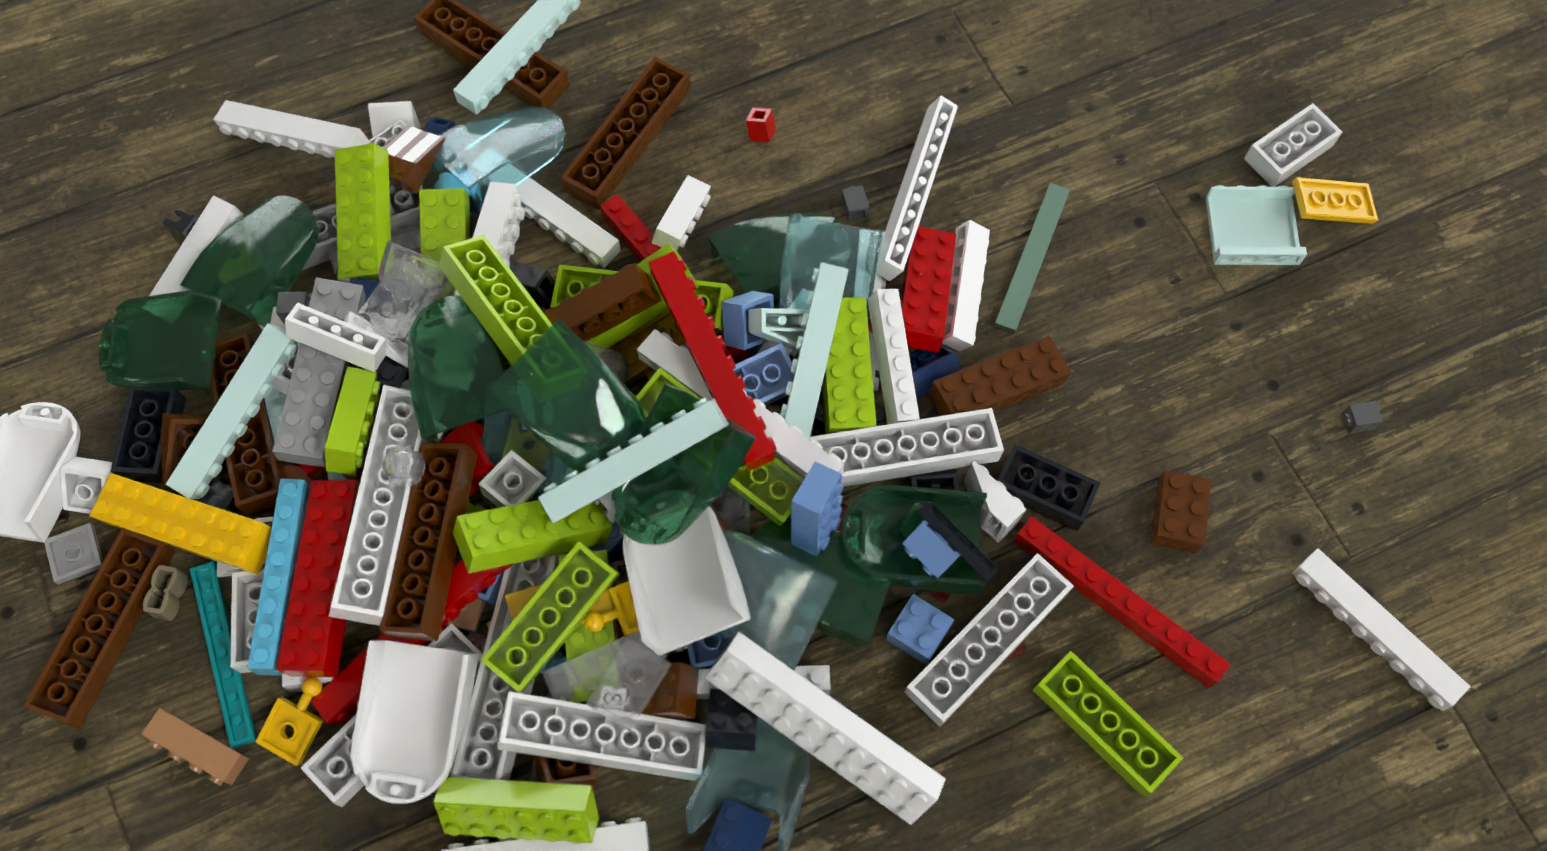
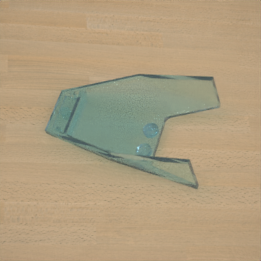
M758 717L755 751L714 748L685 809L687 833L693 834L724 802L725 798L776 813L780 818L779 851H788L809 782L810 753Z

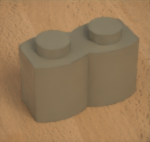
M159 565L152 576V588L144 598L143 611L154 618L172 621L179 610V598L187 587V576L175 567Z

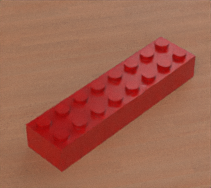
M312 480L276 668L277 671L288 676L337 678L346 619L329 617L360 486V482L357 480Z

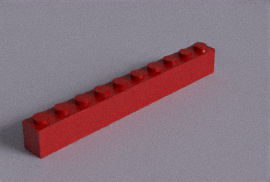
M618 194L600 205L603 220L639 262H642L661 249V247L652 243L654 237ZM715 333L716 336L721 335V337H722V339H723V341H724V334ZM726 346L723 349L726 356L731 355L736 363L749 358L750 348L743 350Z
M673 251L649 261L650 273L712 399H715L729 424L726 428L748 472L775 460L774 451L777 450L772 437L767 438L764 432L766 425L761 416H756L754 409H756L755 403L751 396H746L743 390L746 388L741 375L736 376L733 370L736 368L731 355L726 356L723 350L726 348L721 335L716 336L714 329H716L715 323L711 316H706L704 312L706 309L705 303L701 296H696L694 292L696 290L695 283L692 277L687 278L684 272L687 269L683 259H678Z
M1031 516L1017 534L1014 543L1033 557L1038 553L1066 578L1075 589L1207 688H1211L1218 683L1230 666L1229 662Z
M463 559L459 561L453 569L440 633L449 621L455 620L460 615V611L466 605L473 603L478 598L479 592L491 586L496 581V577L504 570L512 567L513 564L468 573ZM384 633L376 639L422 646L428 642V640L396 639ZM368 648L310 701L326 723L339 726L348 721L351 713L358 708Z

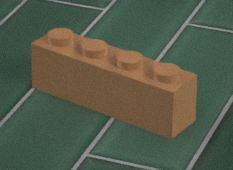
M161 708L157 710L141 734L149 739L147 741L148 745L158 750L162 747L169 750L167 754L169 757L178 762L185 759L190 762L187 766L188 768L199 774L204 770L210 774L207 779L220 786L223 782L232 785L249 760L246 756Z

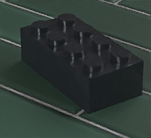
M130 386L110 472L137 482L162 483L161 427L163 413L183 414L186 398L177 388Z
M1014 444L998 479L1006 487L1007 492L1021 500L1024 507L1076 531L1084 523L1101 483Z

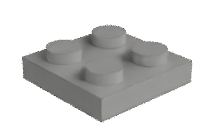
M91 523L50 537L44 543L53 581L58 585L98 570L104 562L96 530Z

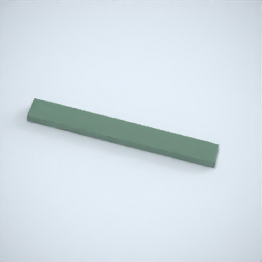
M1053 183L1049 184L995 322V327L1012 333L1016 332L1070 189Z

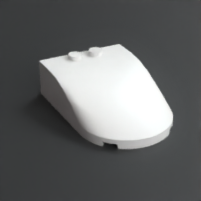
M37 402L23 405L21 410L10 415L5 413L0 417V536L45 543L63 508L60 467L77 456L80 428L73 415L66 408L54 403Z
M677 490L659 494L644 503L635 512L637 516L631 526H627L623 539V553L642 642L660 656L751 619L733 557L711 507L701 497L689 494L687 491Z
M388 640L369 641L351 746V759L355 774L359 776L368 792L386 802L410 803L430 795L445 781L451 771L466 722L479 654Z

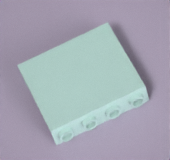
M1223 185L1211 187L1205 199L1214 265H1300L1306 257L1307 251L1306 247H1300L1292 198L1295 193L1294 188L1288 186L1267 187L1264 185L1257 187H1246L1243 185L1236 187H1225Z

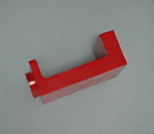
M466 420L439 444H465L478 454L469 494L472 495L479 488V483L497 464L490 462L479 438L485 433L482 425Z

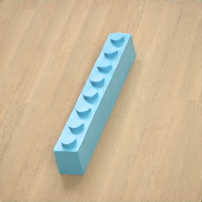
M280 479L248 662V669L257 675L282 676V673L277 671L276 668L310 492V485L304 479Z

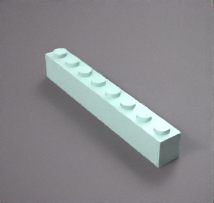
M537 0L456 86L453 91L457 102L476 115L486 108L489 101L500 93L502 87L509 80L513 79L515 73L522 66L526 65L529 58L539 51L542 44L567 20V17L573 10L579 7L581 1Z
M822 262L819 269L814 268L811 282H815L814 291L809 290L806 304L810 305L808 314L804 313L801 327H805L803 336H798L796 349L800 351L798 359L793 358L790 372L794 373L793 381H788L785 395H789L787 404L782 405L780 413L786 424L791 427H798L807 439H810L849 270Z
M267 323L166 485L189 499H200V497H203L208 492L210 481L222 469V462L234 451V443L238 437H241L246 432V424L251 417L258 413L260 402L270 394L273 388L272 383L276 377L278 378L284 372V364L288 358L296 353L298 341L286 337V331L278 326Z
M706 397L693 404L695 409L686 414L685 410H682L671 416L673 422L666 426L663 422L650 428V435L643 438L639 434L629 440L630 446L622 450L618 446L607 452L609 458L602 462L597 458L585 465L586 471L579 474L576 470L565 476L566 482L558 486L554 482L543 489L545 494L538 498L552 523L729 425L715 399L710 401Z

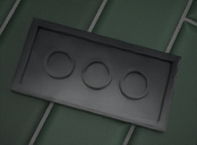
M933 503L923 506L918 511L987 581L999 571V568Z

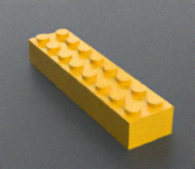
M112 473L109 474L89 515L108 525L133 531L167 545L255 575L259 574L267 557L272 527L262 522Z

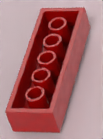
M921 226L917 228L906 261L900 301L908 347L936 353L940 350L945 334L956 233Z

